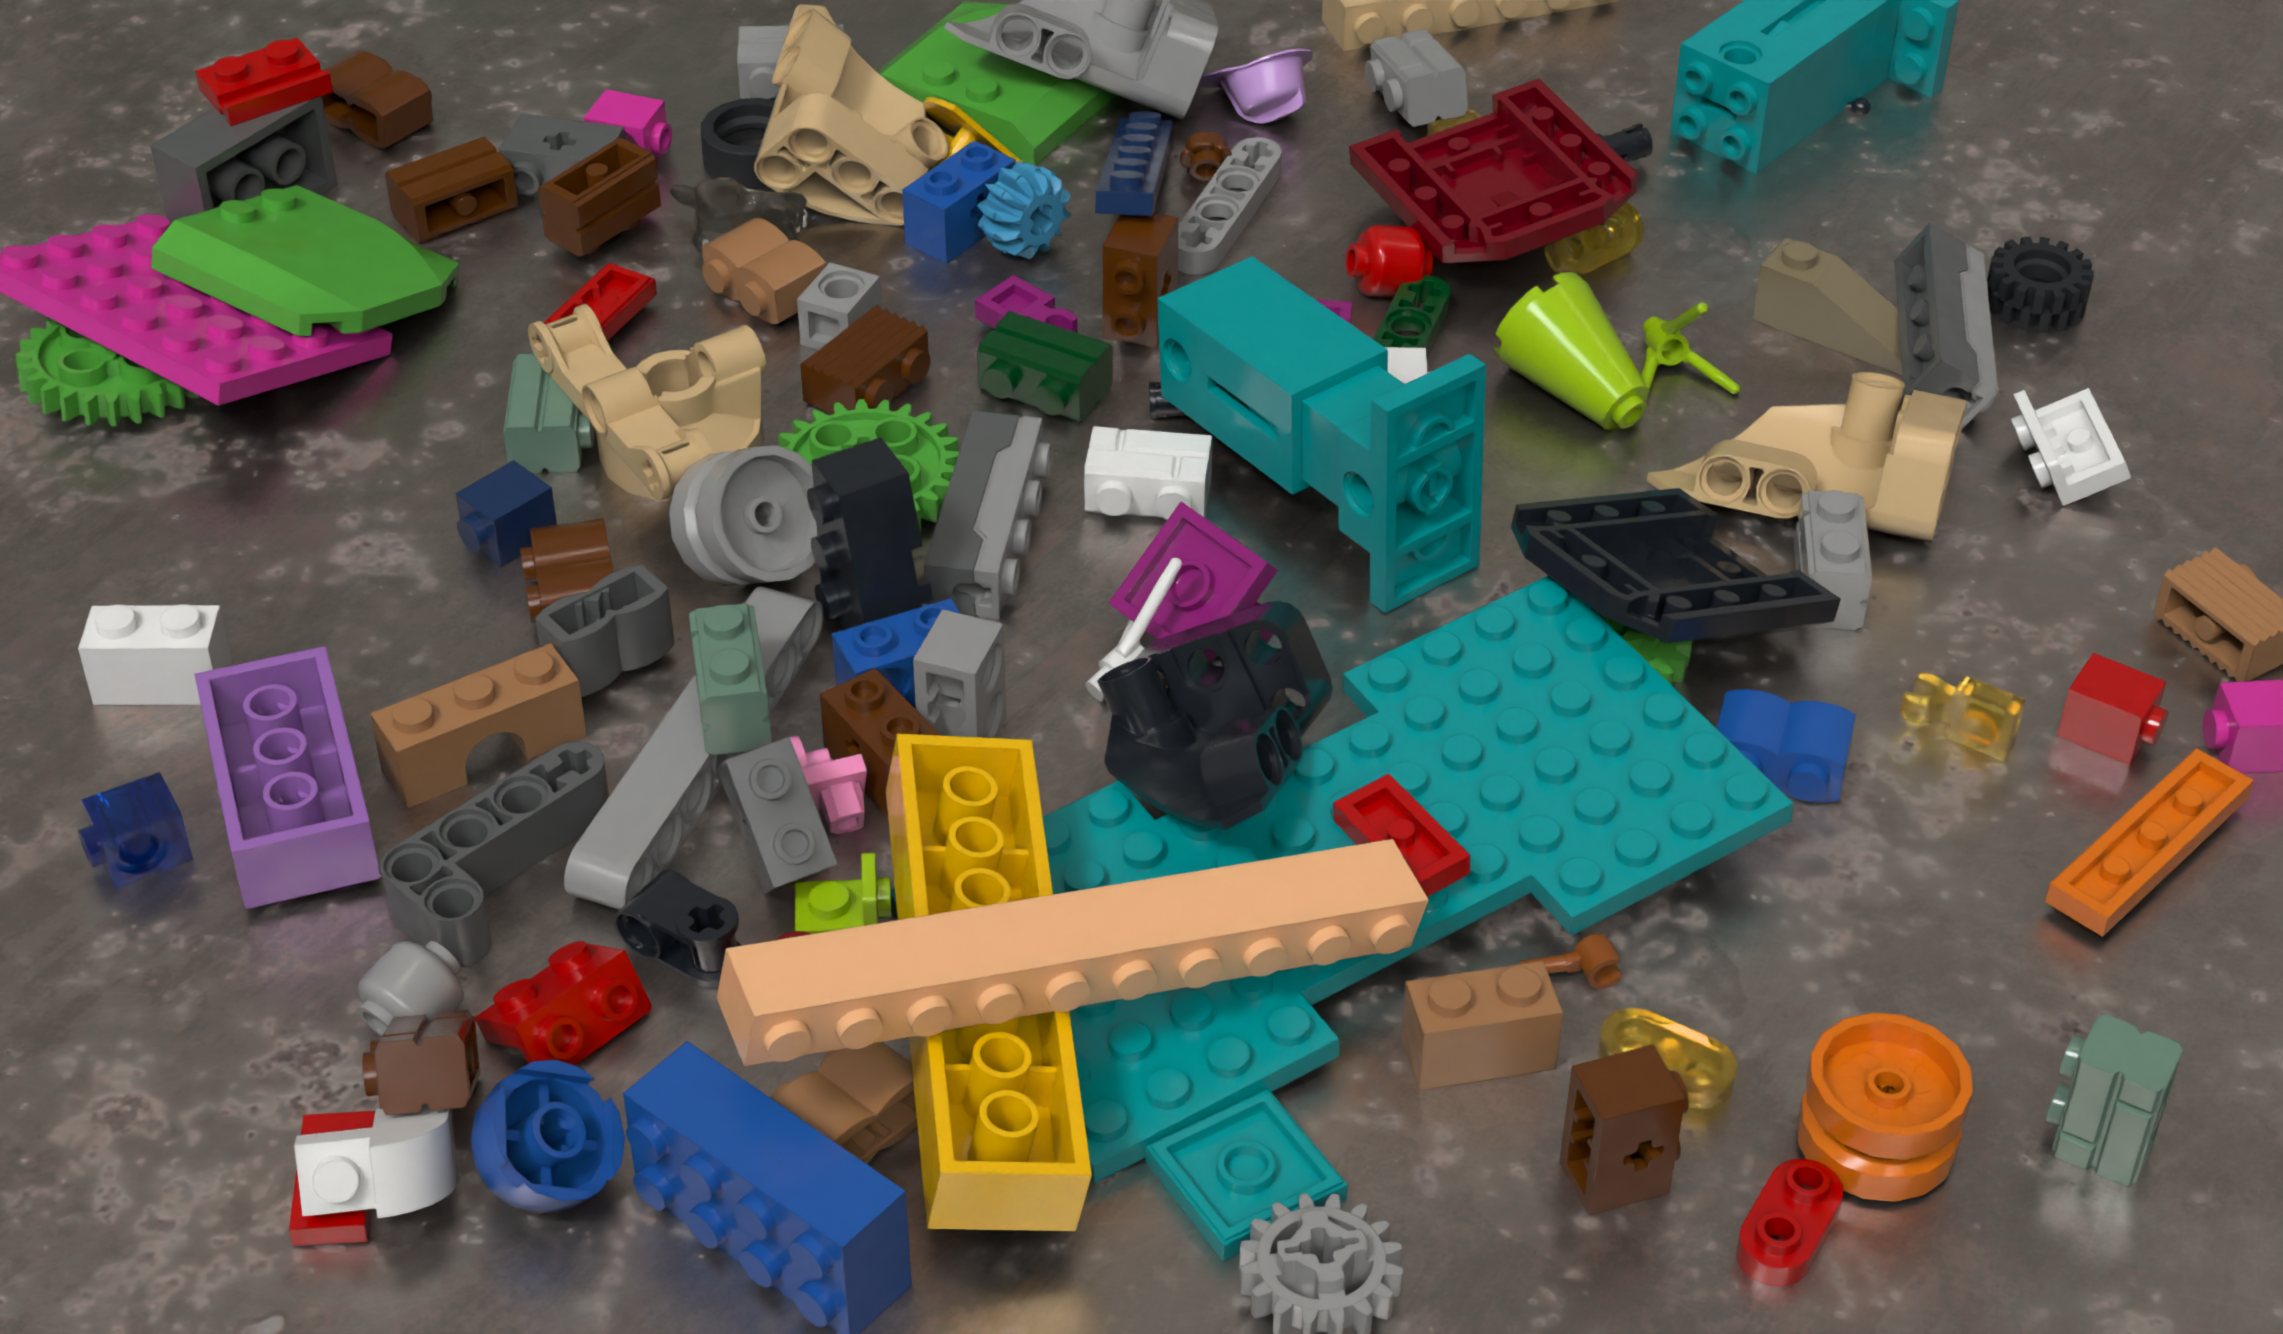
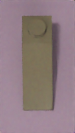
M1785 237L1760 265L1752 320L1903 376L1898 309L1838 256L1817 249L1810 243L1795 241Z

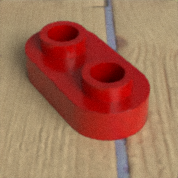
M1792 1159L1781 1163L1773 1170L1740 1229L1736 1250L1737 1261L1741 1269L1750 1278L1764 1285L1784 1287L1799 1282L1807 1275L1835 1225L1840 1212L1843 1186L1841 1180L1832 1169L1814 1160ZM1769 1236H1776L1781 1241L1774 1240Z

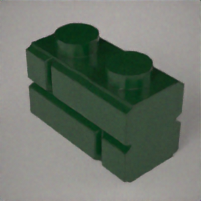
M1008 311L996 324L995 330H991L979 343L977 350L978 387L995 397H1008L1011 400L1038 408L1046 414L1059 415L1082 423L1094 410L1095 403L1099 404L1111 390L1113 383V346L1109 343Z

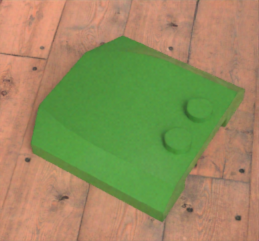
M964 1L876 71L895 87L921 102H924L927 97H935L956 105L983 129L990 132V135L1022 162L1031 163L1035 166L1116 96V94L1080 80L1058 78L969 44L944 29L947 21L966 23L981 20L997 14L1001 9L1010 4Z
M298 185L285 189H266L261 192L260 196L243 201H224L218 208L174 220L152 247L151 262L152 269L297 336H310L312 323H328L342 334L364 332L441 306L446 299L447 287L455 288L458 284L459 273L458 262L415 244L374 218Z

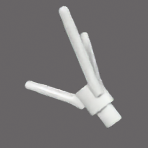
M1172 558L1136 620L1133 622L1129 619L1118 645L1099 661L1100 670L1085 682L1089 693L1098 701L1105 700L1097 682L1098 679L1113 668L1134 660L1144 649L1140 639L1182 566V561L1179 558ZM1214 660L1212 663L1215 666L1223 667L1222 662L1219 660ZM1157 670L1160 679H1165L1163 674Z

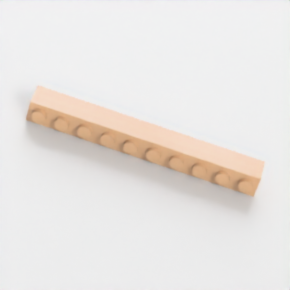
M1393 839L726 948L717 1001L744 1066L772 1061L788 1062L805 1055L844 1048L860 1049L872 1043L912 1036L927 1037L945 1030L984 1023L1000 1024L1012 1018L1051 1011L1067 1012L1079 1006L1118 999L1134 1000L1146 994L1185 987L1201 988L1213 982L1247 976L1262 977L1280 970L1314 964L1329 965L1338 960L1376 953H1394L1403 948L1411 947L1429 900Z

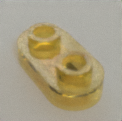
M1626 202L1605 223L1545 245L1547 261L1557 274L1575 272L1582 276L1635 250L1639 246L1644 233L1642 218L1637 209L1629 202ZM1605 225H1606V226L1610 229V231H1611V238H1610V235H1609L1608 230L1605 228ZM1566 246H1568V248L1570 249V251H1571V256H1570V254L1568 253Z
M1640 1008L1621 1009L1613 1012L1604 1020L1598 1047L1599 1058L1654 1044L1669 1071L1676 1070L1682 1077L1688 1093L1689 1108H1715L1724 1104L1731 1097L1737 1074V1060L1733 1052L1723 1043L1656 1013Z

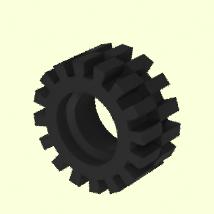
M2030 236L2021 237L2019 245L2013 239L2005 242L2004 248L1998 246L1994 251L1989 267L1987 289L1990 312L1993 315L2002 313L2000 321L2007 325L2013 320L2018 321L2017 329L2027 331L2028 325L2037 326V333H2047L2048 326L2050 325L2053 326L2056 332L2065 330L2067 323L2072 327L2079 323L2080 317H2084L2092 286L2094 270H2091L2093 264L2090 259L2082 260L2084 253L2077 248L2068 252L2069 244L2063 241H2059L2056 246L2050 245V238L2040 237L2039 243H2033Z

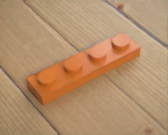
M2196 748L2049 883L2045 902L2103 937L2248 800L2254 780Z

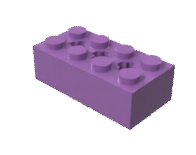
M326 646L194 674L231 854L245 909L380 879L381 874L370 821Z

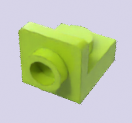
M861 853L862 879L795 882V931L816 934L877 924L879 919L892 918L890 877L877 878L875 853Z

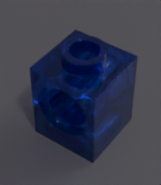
M160 772L81 799L89 825L78 830L83 850L92 868L101 864L104 865L115 889L193 860L181 811Z

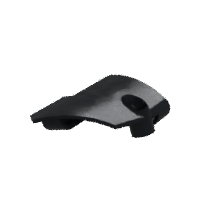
M1282 601L1267 602L1157 639L1148 644L1134 660L1115 667L1102 675L1097 682L1112 713L1104 763L1112 776L1139 797L1174 817L1198 826L1227 830L1262 812L1300 763L1303 756L1301 738L1326 707L1333 691L1330 675L1301 612L1290 603ZM1260 629L1275 634L1281 642L1282 648H1274L1265 643L1261 637ZM1206 648L1216 652L1223 660L1224 667L1215 666L1209 662L1204 655L1203 649ZM1157 670L1163 674L1168 686L1163 685ZM1285 688L1296 690L1302 694L1305 699V706L1296 705L1286 695Z

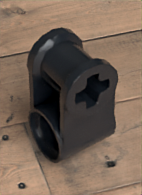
M670 869L660 872L614 915V925L618 934L635 953L646 959L657 961L690 979L695 985L704 988H719L726 948L742 946L735 938V933L739 926V916L735 905L728 899L716 896L691 883L686 877Z

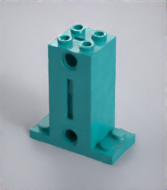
M1744 0L1681 43L1670 133L1757 174L1841 113L1848 102H1852L1855 98L1863 97L1887 78L1932 98L1943 90L1959 0Z

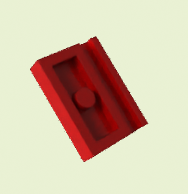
M297 37L290 40L271 42L263 49L238 57H225L216 61L214 65L195 71L199 90L221 115H226L230 126L333 92L330 73L327 70H321L320 62Z

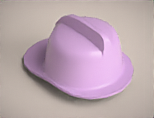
M1302 48L1273 53L1245 65L1202 74L1197 87L1224 88L1238 115L1250 122L1259 124L1272 123L1301 110L1305 106L1306 88L1303 67L1312 60L1313 53L1309 49Z

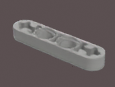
M1254 137L1244 139L1234 146L1231 151L1232 155L1227 156L1178 225V271L1191 275H1201L1212 272L1219 267L1280 178L1282 150L1275 141ZM1240 189V190H1246V191L1236 192V191H1229V190ZM1211 218H1221V219H1226V220L1213 221V220H1208V219H1211Z

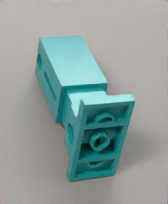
M1253 256L1158 298L1161 396L1292 495L1312 486L1339 506V530L1370 553V602L1386 614L1480 566L1486 388L1485 363L1469 353L1404 384L1388 373V350Z

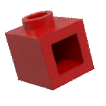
M2093 653L2068 689L2057 736L2130 766L2143 744L2155 746L2162 734L2169 714L2168 710L2160 708L2167 681Z

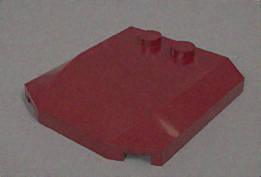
M1539 78L1492 95L1493 113L1410 143H1407L1403 139L1402 133L1395 129L1349 146L1350 164L1408 227H1413L1422 236L1424 244L1442 263L1506 260L1605 223L1637 192L1638 173Z

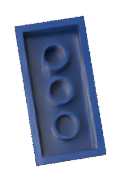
M686 1041L623 1092L628 1125L626 1136L631 1145L635 1172L633 1183L641 1198L652 1208L659 1211L665 1208L687 1224L695 1238L706 1247L711 1249L719 1247L741 1263L747 1275L758 1285L766 1288L773 1286L794 1301L802 1315L812 1324L818 1327L827 1325L838 1334H860L912 1286L906 1191L699 1048Z

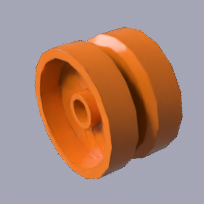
M1875 1012L1845 1018L1822 1033L1811 1053L1806 1075V1091L1802 1096L1797 1120L1798 1145L1806 1159L1820 1162L1832 1169L1841 1180L1843 1191L1862 1199L1890 1202L1923 1196L1946 1180L1956 1160L1962 1137L1961 1127L1967 1117L1973 1094L1971 1067L1959 1047L1935 1027L1905 1015Z

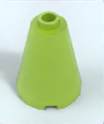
M1566 272L1553 276L1559 284L1546 292H1543L1538 286L1532 288L1509 310L1498 326L1495 335L1502 344L1500 348L1493 347L1494 354L1503 364L1604 429L1612 430L1618 427L1626 429L1634 425L1647 409L1645 402L1648 398L1649 390L1589 284L1575 272Z

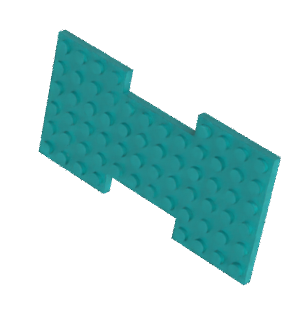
M1548 575L1343 673V692L1367 718L1303 748V756L1300 763L1268 806L1262 812L1227 830L1205 828L1183 821L1170 814L1154 820L1132 792L1119 781L1043 816L1053 895L1356 845L1334 822L1333 802L1388 773L1470 854V874L1427 897L1429 901L1412 945L1409 948H1403L1390 954L1376 953L1342 959L1329 965L1314 964L1280 970L1262 977L1247 976L1213 982L1201 988L1185 987L1146 994L1134 1000L1118 999L1079 1006L1069 1011L1092 1173L1091 1179L1094 1183H1097L1145 1158V1146L1268 1088L1272 1092L1340 1057L1339 1038L1311 1005L1530 893L1572 936L1792 822L1793 802L1588 604ZM894 887L891 889L890 894L892 912L898 919Z

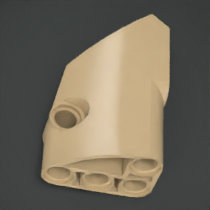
M800 4L794 10L772 77V83L779 88L755 160V174L761 182L784 197L821 213L863 223L904 225L902 189L929 172L934 165L945 158L948 153L946 136L934 121L926 118L923 102L891 84L850 45L851 37L836 26L825 6Z
M1857 372L1851 377L1845 404L1771 406L1760 418L1733 439L1716 443L1705 456L1672 470L1649 472L1647 482L1659 490L1680 488L1700 502L1775 518L1797 516L1801 495L1808 491L1827 492L1837 490L1845 493H1858V495L1864 497L1867 529L1932 543L1960 438L1967 400L1913 390L1912 395L1905 394L1901 407L1905 389L1903 381L1881 373Z

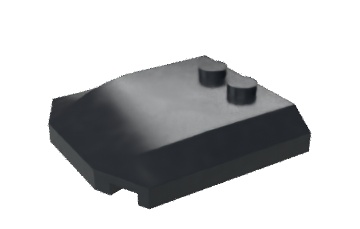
M1680 488L1516 504L1510 526L1524 558L1602 616L1667 643L1689 640L1720 641L1808 629L1834 622L1841 598L1800 570L1790 571V573L1767 575L1713 538L1712 535L1718 514Z

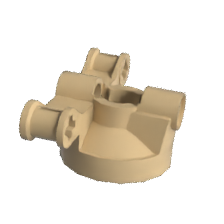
M587 304L575 307L573 315L551 323L544 324L542 321H536L529 324V341L539 365L552 377L591 422L596 430L599 459L608 478L626 492L654 501H672L676 484L692 464L709 454L764 445L761 375H764L766 372V359L757 335L749 326L742 325L697 342L694 347L690 348V351L668 350L655 353L642 360L637 367L627 369L613 354L595 313Z

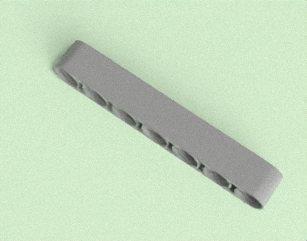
M760 586L751 593L745 603L754 606L770 715L818 641L823 622V608L819 601ZM695 675L574 846L564 875V888L568 895L620 910L660 872L667 869L723 785L717 770L726 759L744 753L737 752L720 755L705 753Z

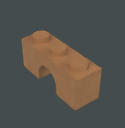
M551 643L370 713L381 770L407 809L468 785L465 769L467 757L471 750L488 736L508 732L527 760L543 755L566 742H574L587 737L579 680Z

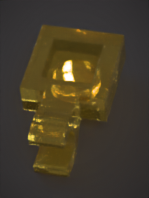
M1919 672L1914 692L1906 691L1903 695L1900 715L1912 723L1922 725L1945 722L1947 723L1945 738L2005 761L2015 745L2025 699L1965 675L1957 687H1954L1933 674Z

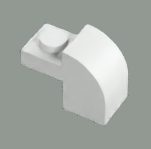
M424 1104L420 1112L386 1116L383 1109L377 1108L372 1128L296 1136L294 1148L302 1216L376 1208L377 1218L391 1217L433 1205L450 1195L456 1187L458 1168L451 1109L431 1111L428 1104Z

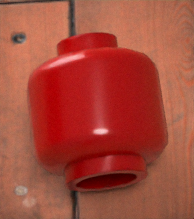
M1371 225L1367 226L1359 234L1356 244L1349 245L1345 264L1348 276L1355 278L1357 288L1364 296L1394 298L1400 284L1420 281L1424 278V275L1431 276L1433 256L1432 251L1424 244L1422 236L1415 228Z

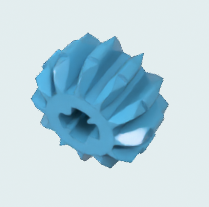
M1017 161L1012 169L1000 167L998 181L995 184H985L989 194L987 199L977 204L984 214L977 226L984 231V234L987 235V240L992 242L993 247L1005 254L1010 253L1014 256L1031 259L1038 250L1048 252L1050 239L1053 236H1062L1059 227L1062 221L1071 216L1065 208L1071 194L1064 189L1062 180L1057 178L1054 172L1043 166L1037 167L1031 163Z

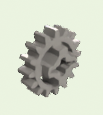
M1300 1194L1298 1210L1290 1211L1279 1202L1272 1204L1271 1223L1254 1218L1250 1227V1240L1241 1241L1240 1293L1241 1295L1251 1296V1314L1254 1318H1260L1272 1313L1274 1315V1334H1284L1292 1326L1301 1329V1334H1316L1317 1332L1343 1334L1344 1329L1352 1327L1358 1334H1371L1372 1315L1388 1320L1392 1315L1393 1297H1400L1403 1277V1268H1401L1402 1246L1398 1242H1389L1390 1224L1386 1220H1382L1369 1225L1367 1223L1368 1206L1363 1203L1353 1207L1350 1212L1341 1210L1340 1198L1336 1194L1330 1195L1325 1207H1315L1313 1200L1308 1194Z

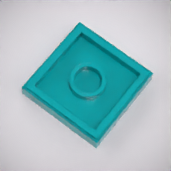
M1268 1088L1145 1146V1163L1223 1262L1240 1254L1241 1241L1250 1240V1227L1254 1218L1271 1223L1272 1204L1276 1202L1283 1204L1290 1211L1299 1209L1300 1194H1308L1313 1200L1315 1207H1325L1326 1201L1331 1194L1339 1195L1340 1204L1347 1201L1348 1184Z

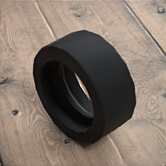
M764 98L738 99L723 103L708 112L701 122V145L703 165L711 178L724 185L743 189L768 187L757 178L754 171V164L760 145L739 146L734 144L746 140L763 139L775 100Z

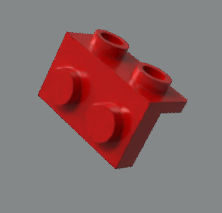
M577 941L555 951L548 959L549 966L532 978L515 981L500 989L493 997L494 1004L477 1015L475 1021L485 1041L521 1049L528 1064L533 1061L559 1060L575 1066L649 1013L652 1004L625 950Z

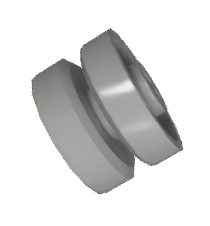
M778 445L750 447L736 451L709 454L689 466L674 488L669 509L672 540L683 562L702 579L725 587L791 580L811 568L815 563L811 549V538L817 536L816 520L811 513L807 499V490L813 487L812 466L799 453Z

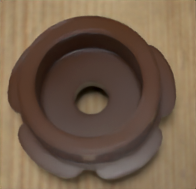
M1199 132L1187 139L1185 150L1180 154V164L1182 167L1187 168V172L1196 179L1210 181L1227 156L1232 155V152L1228 148L1226 139L1220 134Z

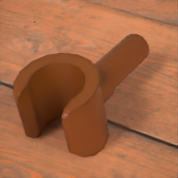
M1591 934L1584 937L1578 942L1574 952H1566L1564 955L1520 960V964L1543 961L1548 974L1560 972L1573 973L1582 970L1589 985L1597 989L1608 988L1616 984L1622 975L1616 965L1620 961L1617 951L1611 941L1601 934Z

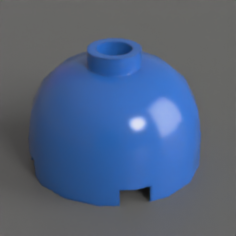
M559 1060L533 1061L498 1082L476 1111L471 1135V1150L475 1169L487 1189L504 1203L534 1214L562 1212L574 1208L601 1191L605 1183L615 1176L622 1164L625 1144L621 1116L612 1098L603 1102L598 1092L589 1085L590 1082L595 1080L582 1068Z

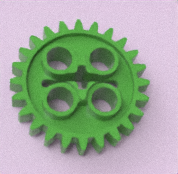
M49 317L45 319L46 329L31 328V339L20 340V352L15 354L20 391L27 392L28 402L30 404L42 403V410L45 414L61 409L62 420L66 422L78 415H84L86 425L91 426L99 417H107L111 426H117L121 417L129 416L132 421L139 424L142 423L143 413L150 412L155 416L163 418L165 417V406L169 405L174 408L183 409L186 407L185 397H200Z
M864 399L858 400L855 410H847L841 403L837 402L834 403V414L826 415L822 411L814 409L812 410L813 423L810 424L796 419L793 421V433L780 432L778 435L780 447L799 453L811 466V460L881 437L909 473L920 532L921 518L938 522L940 508L943 506L959 454L958 438L948 437V425L946 423L932 426V413L926 412L914 418L912 417V405L910 404L902 406L896 412L890 411L889 401L885 399L879 403L876 409H868Z

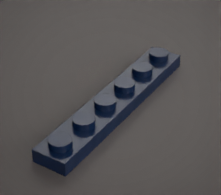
M1148 111L1132 112L1129 114V119H1120L1096 189L1095 213L1153 216L1172 145L1173 121L1161 120V114Z

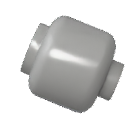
M398 941L388 949L359 982L358 994L362 1004L358 1007L357 1011L363 1021L380 1037H382L394 1017L426 1014L429 1021H433L436 1013L455 1011L462 1003L464 991L456 977V974L461 970V965L446 948L437 942L429 941L424 947L412 941Z

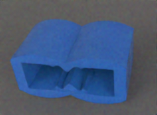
M1739 689L1725 693L1716 729L1782 793L1798 800L1816 803L1840 800L1856 717L1854 713L1843 707L1820 701L1789 703L1779 696L1758 690Z

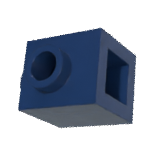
M514 460L455 493L460 518L457 522V530L462 541L471 551L482 553L499 567H503L520 557L521 547L532 546L530 528L557 525L552 487Z

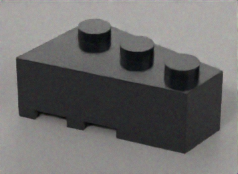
M880 437L811 460L813 487L807 490V499L817 525V536L811 538V549L816 564L820 569L821 583L815 585L816 601L822 604L824 618L826 620L834 619L840 629L845 630L922 607V604L932 601L933 596L930 582L926 579L917 581L912 550L922 547L923 544L909 473L884 440Z

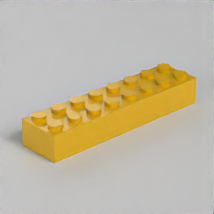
M897 734L886 786V799L898 920L1053 895L1032 740ZM1051 1011L1012 1018L1000 1024L984 1023L945 1030L927 1037H909L927 1229L1076 1231L1092 1173L1069 1011Z

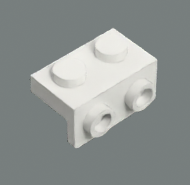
M2089 388L2035 411L2025 390L2013 394L2021 415L2011 418L2018 439L2024 451L2033 447L2036 448V453L2028 455L2041 488L2053 484L2062 506L2131 478L2127 464Z

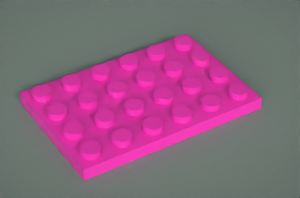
M144 214L136 217V221L120 225H97L92 228L91 232L74 236L54 235L48 238V242L31 246H7L0 253V292L218 406L381 358L391 353L392 333L380 327L359 333L342 334L328 323H312L310 336H297L152 269V247L171 225L169 219L160 215Z

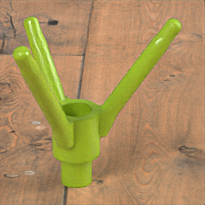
M1701 302L1691 307L1671 321L1662 320L1656 316L1645 321L1643 332L1648 348L1641 377L1649 391L1657 366L1660 364L1676 365L1684 361L1731 394L1739 393L1740 386L1690 349L1687 339L1680 332L1681 329L1699 319L1708 311L1706 303Z

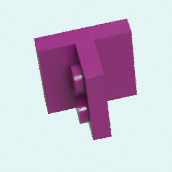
M1181 501L1111 598L1109 604L1134 622L1172 558H1179L1182 561V566L1146 629V632L1154 638L1160 639L1261 605L1257 600L1278 570ZM1260 629L1261 637L1265 643H1268L1274 634ZM1204 648V655L1209 662L1213 663L1218 654L1213 650Z

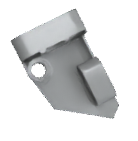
M1022 0L1019 3L1007 5L997 14L981 20L966 23L947 21L944 29L964 42L1058 78L1080 80L1182 120L1188 111L1212 52L1218 33V24L1213 7L1197 0H1161L1159 7L1155 5L1156 0Z

